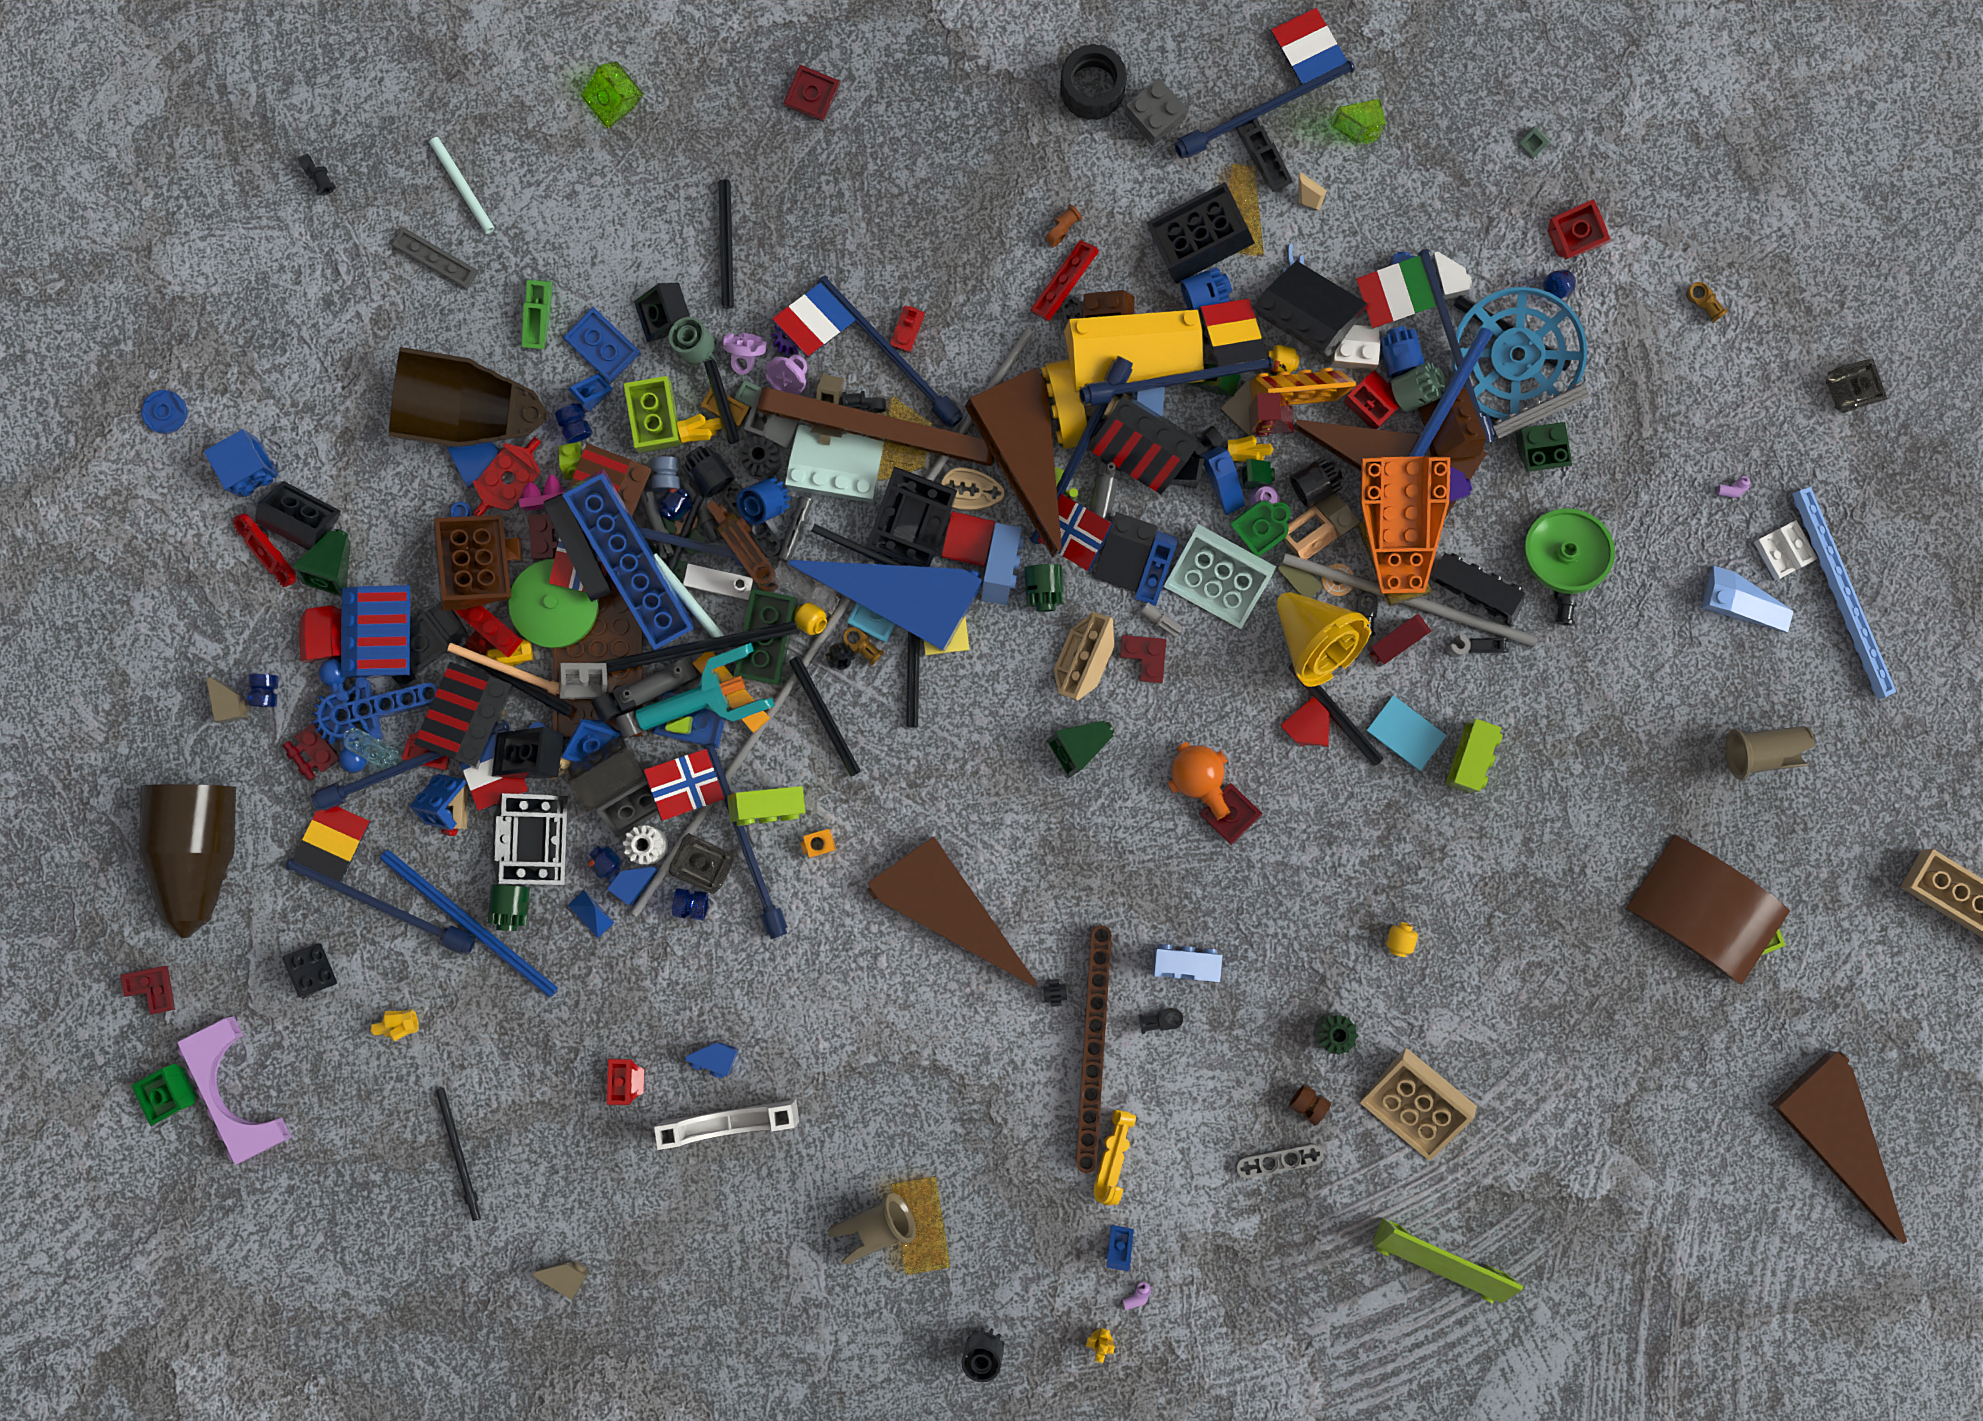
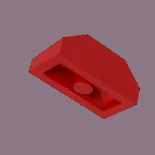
M609 1058L607 1105H630L633 1099L644 1093V1068L634 1064L632 1059Z

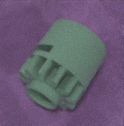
M684 317L676 321L670 329V345L689 365L694 363L696 367H700L701 362L704 363L709 358L715 359L712 352L718 351V348L715 346L717 340L700 320L694 317Z
M1427 362L1394 377L1392 380V391L1399 406L1404 411L1411 412L1442 398L1445 392L1443 388H1445L1446 380L1439 368L1434 369V364Z

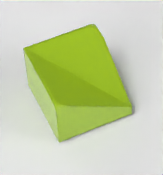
M682 716L667 722L665 729L669 732L689 735L691 734L693 718L691 716Z

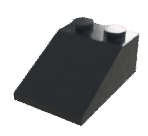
M1116 512L1112 522L1114 525L1107 536L1094 578L1136 592L1158 526Z
M546 727L497 733L492 777L533 779L558 777L564 733Z

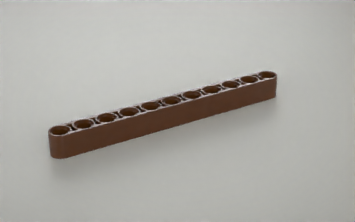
M761 388L756 409L759 412L980 465L993 466L994 457L984 439L776 389Z
M1104 925L1095 926L1090 934L1076 1145V1165L1082 1173H1091L1097 1165L1112 939L1110 929ZM1098 929L1106 930L1107 938L1104 941L1096 940L1095 932ZM1098 951H1102L1106 955V959L1102 964L1095 963L1093 959L1094 954ZM1094 975H1103L1104 983L1101 986L1093 985L1092 977ZM1098 996L1102 998L1103 1004L1099 1009H1094L1091 1007L1090 1002L1092 998ZM1097 1019L1101 1022V1028L1098 1031H1091L1089 1029L1091 1020ZM1091 1042H1097L1100 1045V1049L1096 1054H1091L1087 1050ZM1089 1065H1096L1098 1067V1073L1095 1076L1091 1077L1086 1074V1068ZM1091 1087L1097 1090L1095 1098L1087 1099L1084 1096L1085 1090ZM1088 1110L1095 1113V1118L1091 1122L1083 1119V1114ZM1086 1133L1094 1136L1093 1142L1088 1145L1081 1141L1082 1136ZM1089 1156L1092 1158V1164L1089 1167H1082L1080 1165L1082 1157Z

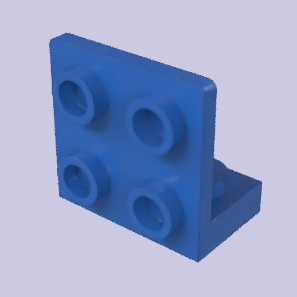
M437 774L429 781L426 788L415 797L410 807L424 824L452 830L457 823L452 818V813L446 807L465 786L466 781L461 778Z

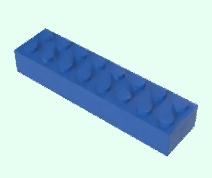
M602 469L565 489L562 494L653 649L656 650L693 630L694 623L605 470Z

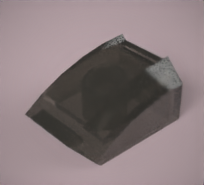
M1873 358L1844 365L1828 372L1825 383L1828 385L1833 398L1834 408L1842 413L1888 400Z
M688 833L682 839L670 863L669 874L711 894H715L722 887L733 865V854Z

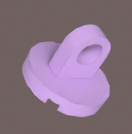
M730 333L723 337L722 347L727 352L732 353L731 366L733 370L740 375H745L754 368L755 356L766 352L767 343L760 336L754 334L739 333V336L734 337V334ZM739 358H743L747 362V368L739 365Z
M792 355L789 358L775 357L766 365V379L773 389L800 395L806 388L804 374L807 371V363L800 355Z

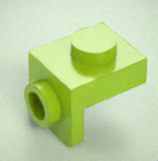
M580 442L558 446L559 465L565 479H572L583 452Z

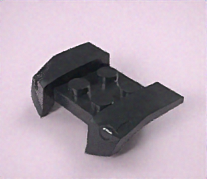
M440 602L431 610L422 612L410 621L409 675L391 676L401 689L408 688L422 681L417 674L447 652L450 643L462 647L468 641V632L453 610L441 611Z

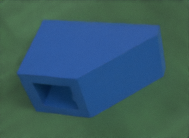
M718 1041L687 1055L685 1060L690 1062V1067L702 1070L703 1067L711 1070V1075L723 1078V1075L726 1077L730 1075L739 1049Z

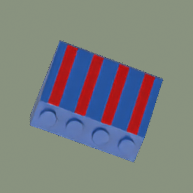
M357 586L342 588L341 677L377 678L409 675L410 586Z

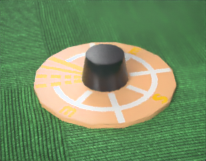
M1337 563L1329 566L1330 568L1354 575L1353 571L1344 564ZM1322 577L1323 587L1334 596L1346 595L1353 588Z

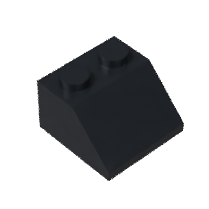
M679 282L658 283L634 301L647 342L669 336L670 329L676 321L684 317H690Z

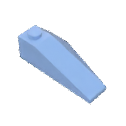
M1712 566L1701 606L1702 609L1788 632L1793 610L1738 573Z

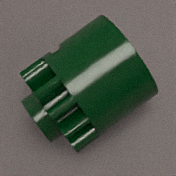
M1039 564L1024 567L1027 607H1036V612L1055 611L1056 606L1064 605L1062 565Z
M491 884L487 923L497 924L496 930L517 931V926H527L530 887Z
M1329 1013L1317 1020L1314 1026V1038L1322 1049L1340 1055L1345 1052L1349 1053V1050L1356 1046L1355 1041L1358 1037L1356 1025L1349 1018L1340 1014ZM1339 1029V1037L1333 1039V1032Z

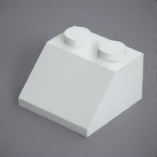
M1353 325L1331 356L1330 367L1374 371L1379 365L1380 337L1378 327L1372 329V326Z

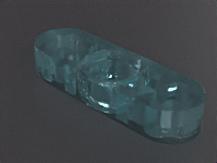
M351 728L344 734V745L348 750L384 770L403 762L402 754L398 750L358 728ZM356 737H358L359 742L356 740L350 742V738L355 739ZM376 746L380 751L376 754H370L367 752V749ZM394 758H396V762L392 761L391 763H388V759L393 760Z

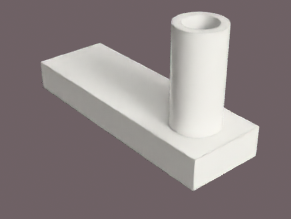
M688 564L683 586L749 601L753 579Z

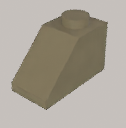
M822 374L817 387L816 399L840 405L844 378Z
M1336 494L1314 505L1334 525L1337 539L1360 523L1348 505Z
M206 678L214 722L226 723L248 718L249 703L242 694L219 679Z
M570 1260L539 1268L533 1274V1277L572 1300L590 1272L586 1270V1266L583 1263Z

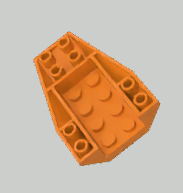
M1399 456L1361 458L1360 504L1380 593H1425L1449 505L1451 457Z

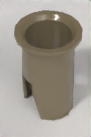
M1806 726L1743 733L1739 729H1732L1727 735L1725 750L1731 773L1736 779L1743 780L1748 777L1749 773L1809 766L1802 759L1800 753L1816 745L1812 731Z
M890 1193L886 1195L884 1203L838 1224L831 1225L829 1237L859 1233L863 1243L841 1260V1263L850 1265L854 1261L900 1241L904 1244L913 1242L916 1237V1226L906 1201L900 1195Z

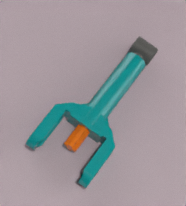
M749 643L709 658L696 688L637 709L636 713L631 711L616 717L623 739L642 732L641 729L645 731L704 708L734 722L774 707L775 704L771 697L768 699L762 698L729 710L728 706H730L726 695L746 688L742 676H738L721 683L718 672L715 673L714 671L717 667L748 656L749 653L754 651L752 644Z

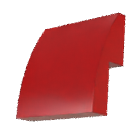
M952 511L941 557L985 567L995 521Z

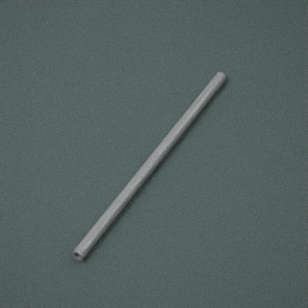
M1285 553L1283 556L1282 564L1532 647L1537 643V636L1408 593H1380L1378 583Z

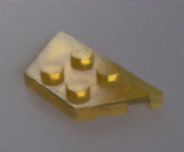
M892 396L889 417L932 427L931 422L918 415L910 407L904 405L898 398ZM884 442L878 481L890 479L894 466L908 472L925 468L928 452Z

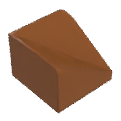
M519 537L505 539L507 562L523 561L522 539Z

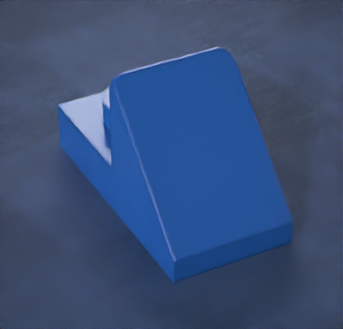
M1111 1225L1106 1252L1107 1268L1129 1272L1134 1229Z

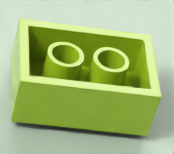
M662 376L624 383L634 448L637 452L643 453L682 446L677 426L678 418L672 383L669 377Z
M1479 719L1466 722L1445 783L1446 785L1468 793L1480 792L1481 788H1485L1488 781V776H1486L1488 767L1491 768L1495 761V755H1493L1495 746L1498 747L1502 740L1503 734L1500 733L1502 727Z
M803 786L738 792L727 796L730 823L737 822V826L751 825L755 823V820H759V824L772 823L780 817L781 822L799 819L800 814L806 813Z

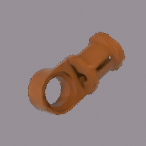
M1071 204L1067 206L1068 209L1059 217L1053 218L1056 226L1044 238L1052 248L1062 242L1069 231L1068 228L1075 222L1083 219L1080 212Z

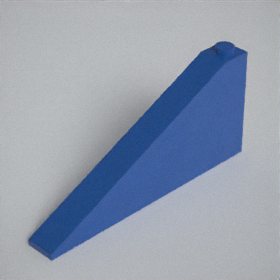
M790 560L788 563L797 570L944 652L984 582L980 579L981 574L973 569H969L967 572L964 569L802 560Z

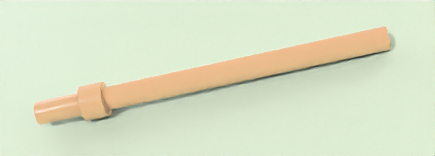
M449 644L447 651L544 688L550 694L560 695L559 682L552 680L550 682L456 644Z

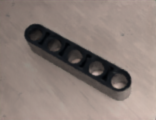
M563 493L543 501L589 599L593 602L612 593V588L585 532L564 499Z

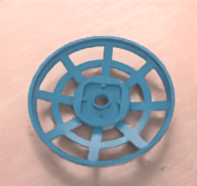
M1513 287L1496 291L1476 303L1465 314L1457 327L1455 334L1459 343L1465 326L1471 317L1476 314L1484 323L1480 328H1489L1497 337L1492 349L1485 348L1480 356L1491 357L1495 369L1484 377L1478 361L1473 368L1480 382L1473 388L1476 398L1487 389L1497 397L1510 400V413L1491 409L1477 400L1480 411L1489 416L1505 420L1509 414L1519 413L1520 400L1534 398L1545 391L1549 395L1554 394L1556 396L1560 394L1553 384L1561 374L1565 360H1579L1578 368L1567 388L1568 390L1573 388L1572 385L1581 381L1585 371L1587 341L1580 320L1564 301L1549 292L1530 287ZM1518 294L1517 307L1502 310L1491 317L1482 308L1499 297ZM1527 294L1545 298L1556 304L1561 310L1550 318L1538 310L1526 308ZM1516 314V325L1514 328L1503 331L1497 325V320ZM1525 314L1535 316L1544 321L1545 324L1536 332L1524 328ZM1567 316L1572 321L1577 332L1580 351H1566L1564 337L1557 325ZM1551 330L1557 339L1559 351L1545 350L1542 338ZM1517 347L1522 348L1525 352L1521 360H1514L1512 358V351ZM1460 348L1462 356L1465 357L1469 348ZM1451 351V366L1455 375L1457 367ZM1545 359H1557L1556 368L1551 377L1547 379L1540 372V369ZM1501 375L1506 379L1512 380L1511 393L1501 391L1491 384ZM1533 376L1541 385L1530 392L1520 393L1521 380H1526Z

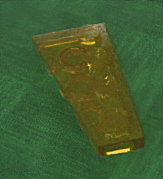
M1232 164L1229 190L1255 244L1238 253L1263 257L1264 249L1254 166Z

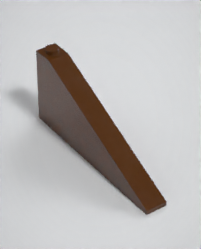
M1036 367L970 397L965 408L1053 558L1059 553L1062 546L1050 409L1046 379Z
M1297 420L1294 424L1295 430L1361 471V458L1409 456L1420 437L1417 434ZM1430 444L1424 456L1436 457L1432 444ZM1483 448L1479 456L1450 459V466L1463 472L1465 478L1471 480L1487 452ZM1456 502L1449 503L1446 517Z
M934 836L868 882L870 887L867 891L874 900L878 898L880 902L1032 986L1037 985L1035 979Z
M1829 1050L1770 1105L1893 1240L1905 1244L1907 1239L1854 1070L1848 1064L1850 1062L1849 1059L1842 1052Z

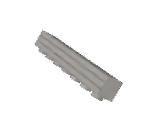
M1581 382L1572 385L1573 388L1569 390L1565 388L1559 391L1560 394L1556 396L1553 394L1546 397L1547 400L1543 402L1540 400L1533 403V407L1528 408L1527 406L1520 409V413L1515 414L1514 412L1509 414L1505 420H1502V418L1496 420L1493 428L1498 438L1590 397L1585 383L1581 384Z

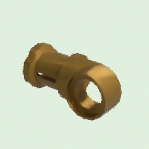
M1696 282L1687 289V299L1691 303L1697 304L1700 309H1704L1710 316L1712 323L1729 311L1727 308H1723L1716 299L1717 295L1705 283ZM1694 287L1702 289V298H1695L1692 291Z
M851 627L845 631L843 636L844 642L849 644L854 652L860 653L870 662L869 665L871 667L884 654V651L874 646L870 642L871 639L860 629ZM852 631H856L860 635V640L855 644H851L847 640V635ZM866 648L869 649L874 655H871V654L866 650Z

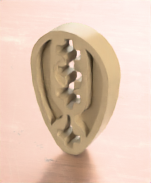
M963 467L955 468L949 471L942 480V485L949 486L950 482H953L955 487H960L963 483L965 488L971 489V486L975 485L976 490H979V493H975L974 496H970L969 491H964L963 495H961L958 490L953 505L955 510H983L1001 503L1004 499L1003 487L990 476L977 470ZM993 488H996L998 493H1001V496H997L996 499H992V495L988 494L993 491Z

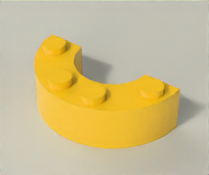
M1065 359L1044 364V367L1041 368V373L1048 381V384H1046L1048 396H1053L1054 405H1051L1053 418L1058 420L1059 431H1055L1057 443L1062 444L1063 450L1076 447L1087 426L1084 405L1080 401L1079 392H1075L1070 361Z

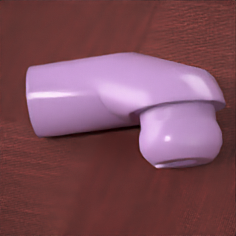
M1741 476L1731 486L1719 484L1717 495L1738 498L1749 489L1750 479L1746 476Z
M1144 1281L1138 1283L1134 1295L1122 1299L1125 1310L1146 1304L1151 1293V1287L1148 1283Z

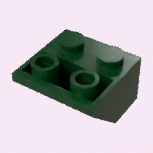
M1565 422L1524 427L1515 433L1518 454L1527 472L1572 466Z

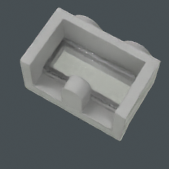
M606 663L560 664V699H596L606 694Z

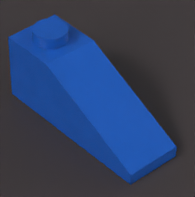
M1218 446L1201 455L1200 458L1204 459L1203 465L1224 514L1228 515L1244 507L1245 501L1237 470L1229 451Z
M1159 531L1156 532L1135 599L1146 603L1149 602L1156 606L1178 537Z

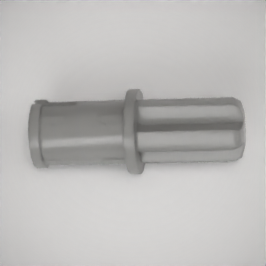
M1149 602L1140 613L1155 623V627L1159 626L1175 638L1183 629L1182 626L1166 616V612L1165 614Z

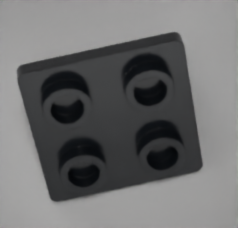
M321 943L282 957L299 998L305 999L337 984L336 977Z

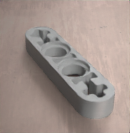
M1309 1143L1240 1158L1236 1163V1170L1243 1178H1253L1313 1166L1322 1161L1323 1151L1318 1145ZM1311 1148L1318 1152V1155H1315V1160H1312L1310 1157H1303L1305 1162L1301 1163L1299 1150H1302L1303 1155L1309 1154ZM1289 1152H1293L1297 1156L1296 1162L1292 1165H1288L1284 1161L1285 1155ZM1272 1157L1275 1161L1274 1167L1265 1169L1262 1165L1263 1159ZM1254 1159H1258V1166L1261 1171L1257 1172L1256 1167L1250 1168L1249 1173L1240 1170V1167L1244 1166V1162L1247 1161L1249 1165L1256 1164Z

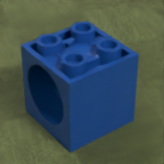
M244 429L204 451L224 489L239 497H247L253 494L254 489L259 486L269 485L274 481L273 478L279 476L259 439Z

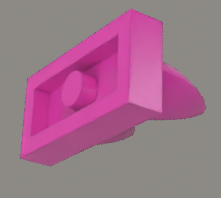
M550 474L545 483L544 495H541L538 487L532 482H528L523 490L522 498L519 499L520 508L524 511L544 509L543 501L563 493L562 486L558 479Z

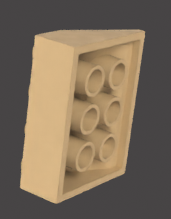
M1405 1048L1388 1066L1360 1101L1361 1105L1429 1161L1474 1119L1477 1107L1408 1048Z

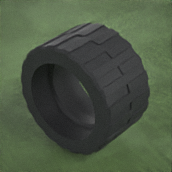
M1083 45L1072 51L1065 59L1061 71L1060 94L1063 98V103L1071 113L1087 120H1098L1109 116L1118 109L1125 93L1127 72L1125 64L1121 60L1122 58L1113 49L1107 48L1105 45ZM1098 67L1110 74L1114 81V86L1108 94L1098 98H1090L1082 95L1075 89L1073 77L1083 68Z

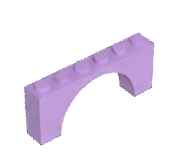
M233 1016L227 1017L177 1043L181 1058L186 1060L188 1064V1073L197 1083L198 1094L202 1100H205L208 1107V1116L215 1122L218 1128L217 1135L221 1141H224L227 1147V1156L237 1165L292 1137L282 1117L269 1122L244 1120L233 1114L225 1106L217 1088L219 1063L227 1049L243 1037Z

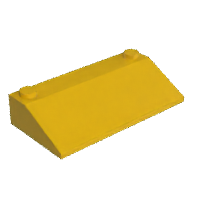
M1198 310L1069 319L1064 330L1075 392H1079L1080 387L1087 383L1104 381L1103 378L1112 360H1115L1117 355L1134 363L1132 366L1133 371L1127 383L1204 370L1202 328Z

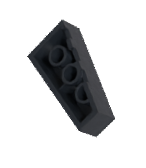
M1444 553L1432 574V581L1456 595L1463 593L1464 598L1469 603L1478 606L1482 604L1488 614L1494 617L1500 615L1506 618L1504 623L1512 626L1524 605L1525 593L1522 592L1523 589L1516 584L1511 583L1509 585L1503 582V579L1494 573L1489 575L1483 572V569L1474 563L1469 565L1463 562V559L1457 554L1451 553L1449 555Z

